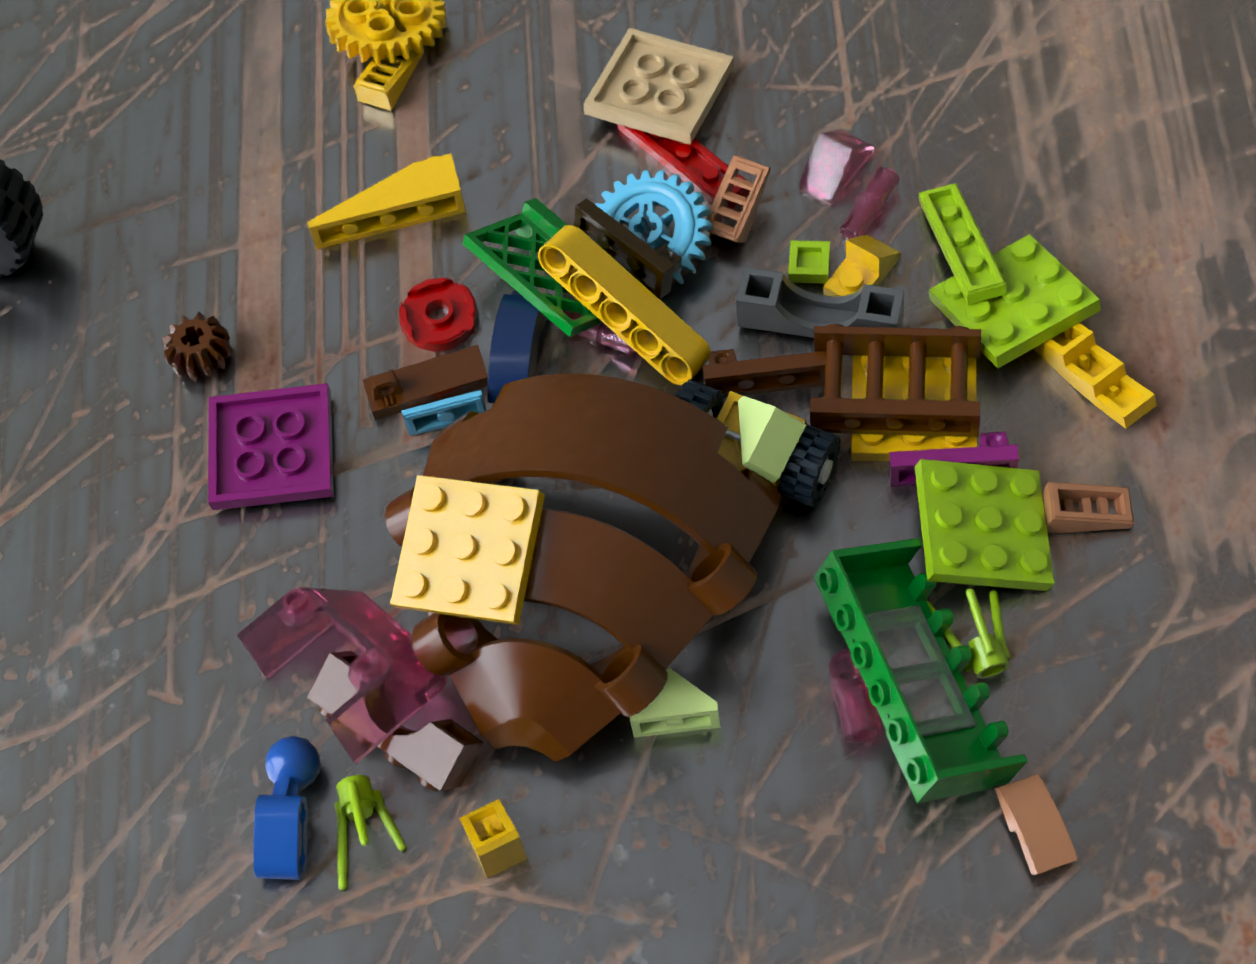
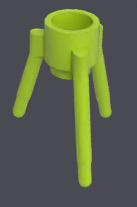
M969 588L966 591V595L979 636L969 642L972 658L964 670L966 673L974 671L977 678L984 679L996 676L1007 670L1010 666L1008 660L1011 659L1006 645L997 591L992 590L989 593L995 633L994 638L993 634L988 632L975 591ZM926 601L933 614L935 608L929 601ZM949 628L943 636L952 648L962 646Z
M352 775L342 779L336 785L339 801L334 803L337 816L338 887L340 890L347 888V817L349 820L355 821L360 844L366 846L369 843L365 819L373 814V808H375L397 848L400 851L406 849V844L384 804L381 790H372L370 778L366 775Z

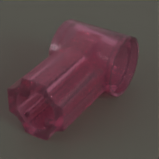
M843 649L832 656L829 663L830 689L835 698L845 742L859 744L872 741L873 738L883 733L877 708L870 701L868 689L859 669L855 667L852 661L850 650ZM845 671H853L860 675L854 680H844L839 677Z

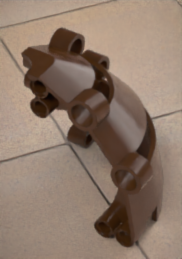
M560 373L539 375L505 384L490 410L482 413L470 410L444 427L433 440L423 476L497 485L506 478L546 477L577 481L601 487L647 506L673 522L699 543L692 565L685 574L656 549L612 525L570 512L542 508L524 602L546 604L575 613L600 626L624 645L612 655L592 664L587 663L570 651L547 642L526 638L499 640L486 630L478 619L427 612L428 617L414 626L411 635L412 647L416 658L430 673L441 677L450 675L480 734L495 749L506 746L528 747L542 752L554 762L571 755L620 713L623 716H632L646 708L659 695L667 682L668 672L665 669L712 616L728 612L738 605L751 591L758 575L757 571L749 563L778 510L781 492L768 479L748 468L739 471L728 460L718 454L728 429L721 421L689 402L641 383L594 374ZM415 486L392 500L386 507V526L390 535L400 547L403 545Z

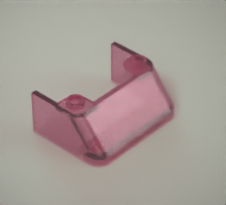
M311 587L293 589L236 636L267 680L332 625L363 652L352 662L348 671L349 681L358 692L325 719L350 759L357 764L440 693L447 683L448 676H437L425 669L414 653L412 634L365 593L353 590Z

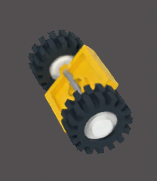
M691 379L688 380V382L682 385V390H678L676 397L695 405L728 427L718 454L728 460L739 471L745 469L746 467L742 465L738 400L743 396L730 391L724 403L722 401L724 398L722 391ZM789 414L806 424L780 478L771 483L777 489L779 487L781 495L813 507L822 498L823 490L826 491L829 485V478L833 476V468L837 465V455L841 449V446H839L841 439L835 434L808 425L803 418Z

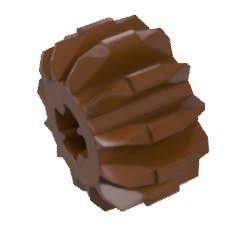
M198 312L192 320L183 315L182 324L180 325L169 324L170 335L162 337L165 348L164 358L167 364L173 367L176 374L181 378L188 374L196 382L203 373L212 379V370L214 368L225 369L224 359L232 356L229 345L230 336L227 329L220 325L219 320L214 315L206 319L204 315Z

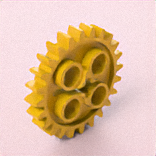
M330 0L331 8L326 9L327 18L325 22L331 44H336L338 52L347 50V56L350 59L360 54V59L363 63L370 57L375 58L376 64H380L382 59L386 57L389 58L391 63H395L396 56L399 55L409 60L411 51L423 54V45L434 46V37H442V28H446L445 2H442V0Z

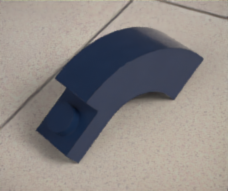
M513 291L512 294H504L498 308L489 356L487 403H494L505 384L536 376L539 340L547 317L517 291Z

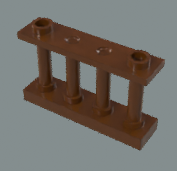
M841 324L814 326L815 352L826 351L824 396L822 398L810 397V425L835 434L979 437L980 402L967 400L968 358H980L981 329H969L963 326H956L950 329L845 327ZM843 355L868 356L866 398L853 399L841 397ZM884 356L909 357L908 399L895 400L883 398ZM926 357L951 358L950 400L937 401L925 399Z

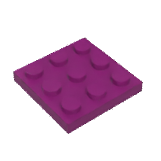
M328 383L208 397V503L212 511L334 497L331 390Z

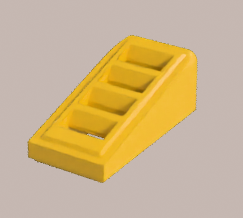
M411 51L409 60L396 57L395 63L392 64L399 65L398 68L387 65L391 63L388 57L383 58L380 64H376L374 58L354 84L358 101L392 111L423 54ZM383 72H384V73H388V74H391L392 76H391V77H388V76L382 75V73H383ZM377 82H381V83H385V84H384V86H382V85H378Z

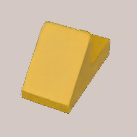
M870 235L848 239L845 242L846 258L823 286V293L825 296L838 297L858 291L863 284L879 286L901 258V252Z

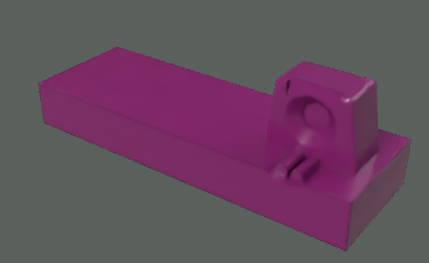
M1002 431L981 433L980 447L890 452L891 487L917 486L915 466L920 459L1018 468L1017 444L1009 445L1007 434Z

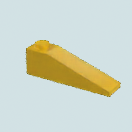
M452 154L432 156L426 160L414 162L308 221V227L316 249L465 213L466 208Z

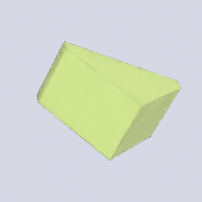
M743 396L738 400L742 465L769 481L775 482L780 478L806 424L775 406Z
M671 668L666 670L668 672V679L659 695L642 711L630 716L634 738L721 727L717 702Z

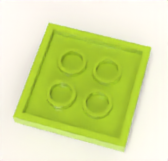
M1030 234L992 254L1007 284V295L968 305L954 276L929 289L930 301L955 326L981 329L980 351L997 368L1002 367L1101 311L1100 299Z
M927 459L919 460L915 466L927 581L1048 591L1055 584L1039 470Z

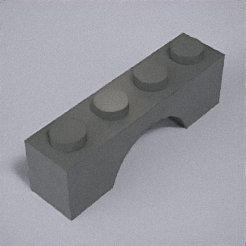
M743 267L735 299L738 327L814 338V326L841 324L845 327L902 328L904 318V290L863 284L858 291L846 296H822L799 288L783 272Z

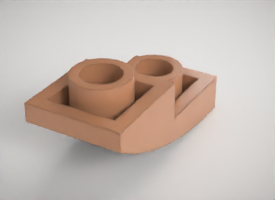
M1039 774L995 788L1009 831L1017 832L1031 875L1040 874L1078 860L1066 826Z

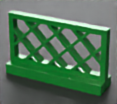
M537 198L524 202L522 213L464 235L462 244L569 337L603 323L580 301L563 298L562 292H569L554 278L535 274V269L545 271L540 265L538 257H535V252H539V249L561 228L568 225ZM516 230L519 236L509 234V232ZM482 242L500 244L502 249L487 247ZM508 246L529 250V255L508 251ZM507 263L528 267V272L514 270ZM534 286L554 290L555 296L540 293ZM561 310L580 313L582 317L572 320Z

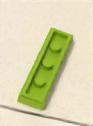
M957 183L920 192V206L967 304L970 305L1007 295V284Z

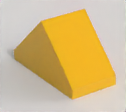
M499 799L459 818L487 878L528 859L520 836Z

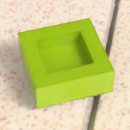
M790 240L788 279L792 283H826L829 280L830 241Z

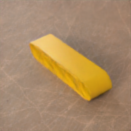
M572 225L564 226L539 249L538 260L542 268L671 383L683 385L688 380H692L703 368V365H706L709 361L711 350L708 343L578 227Z

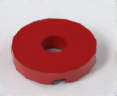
M443 277L428 279L415 285L407 293L408 297L404 303L401 302L399 307L400 325L408 341L420 349L433 352L450 350L464 343L474 332L479 320L476 299L470 289L462 283L459 285L453 283L452 279ZM443 308L449 311L442 319L433 320L429 318V314L435 309Z

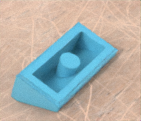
M482 390L408 408L402 410V415L409 436H414L444 428L470 410L478 413L487 410Z

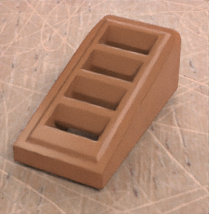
M733 155L710 208L711 214L706 218V220L712 223L713 230L705 231L734 242L746 243L771 168ZM739 170L756 175L755 182L737 177ZM734 185L749 190L748 198L733 193ZM732 201L743 205L742 212L727 208L728 202ZM726 216L737 220L735 228L721 223L723 217Z
M1047 482L1042 490L1048 533L1132 528L1134 525L1129 487ZM1114 500L1116 514H1109L1108 501ZM1091 502H1096L1097 513L1092 512ZM1073 503H1078L1079 512H1074Z

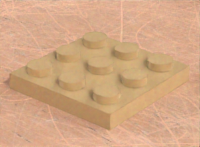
M629 28L584 102V114L691 145L734 68V56Z

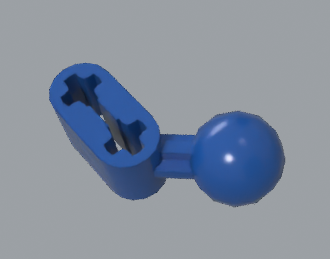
M297 736L282 738L271 745L266 755L265 772L274 783L272 795L259 794L255 804L253 865L256 878L302 880L305 875L307 865L308 807L305 796H299L300 790L315 781L320 771V755L317 749L305 738Z

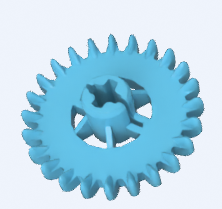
M644 170L640 180H637L633 173L627 176L626 185H623L620 181H615V192L604 191L602 196L606 202L604 204L596 203L595 205L623 225L624 223L627 225L628 230L653 249L667 245L668 248L682 257L681 266L673 275V278L678 283L684 284L680 270L684 268L695 274L696 269L690 261L691 258L706 260L704 253L698 248V245L710 246L712 244L709 237L701 233L705 230H713V225L710 221L701 219L711 214L707 206L698 205L704 202L702 193H692L694 191L692 182L687 181L681 184L682 179L679 174H673L667 180V174L664 170H659L654 178H652L649 170ZM655 205L669 211L659 217L655 213ZM639 208V212L631 220L627 218L628 215ZM674 219L675 229L673 238H671L667 227Z

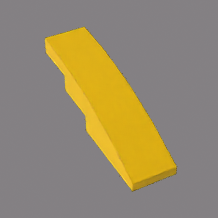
M1081 323L1034 348L1070 385L1125 429L1157 406L1155 394L1126 375L1124 363L1098 346L1095 342L1094 332Z

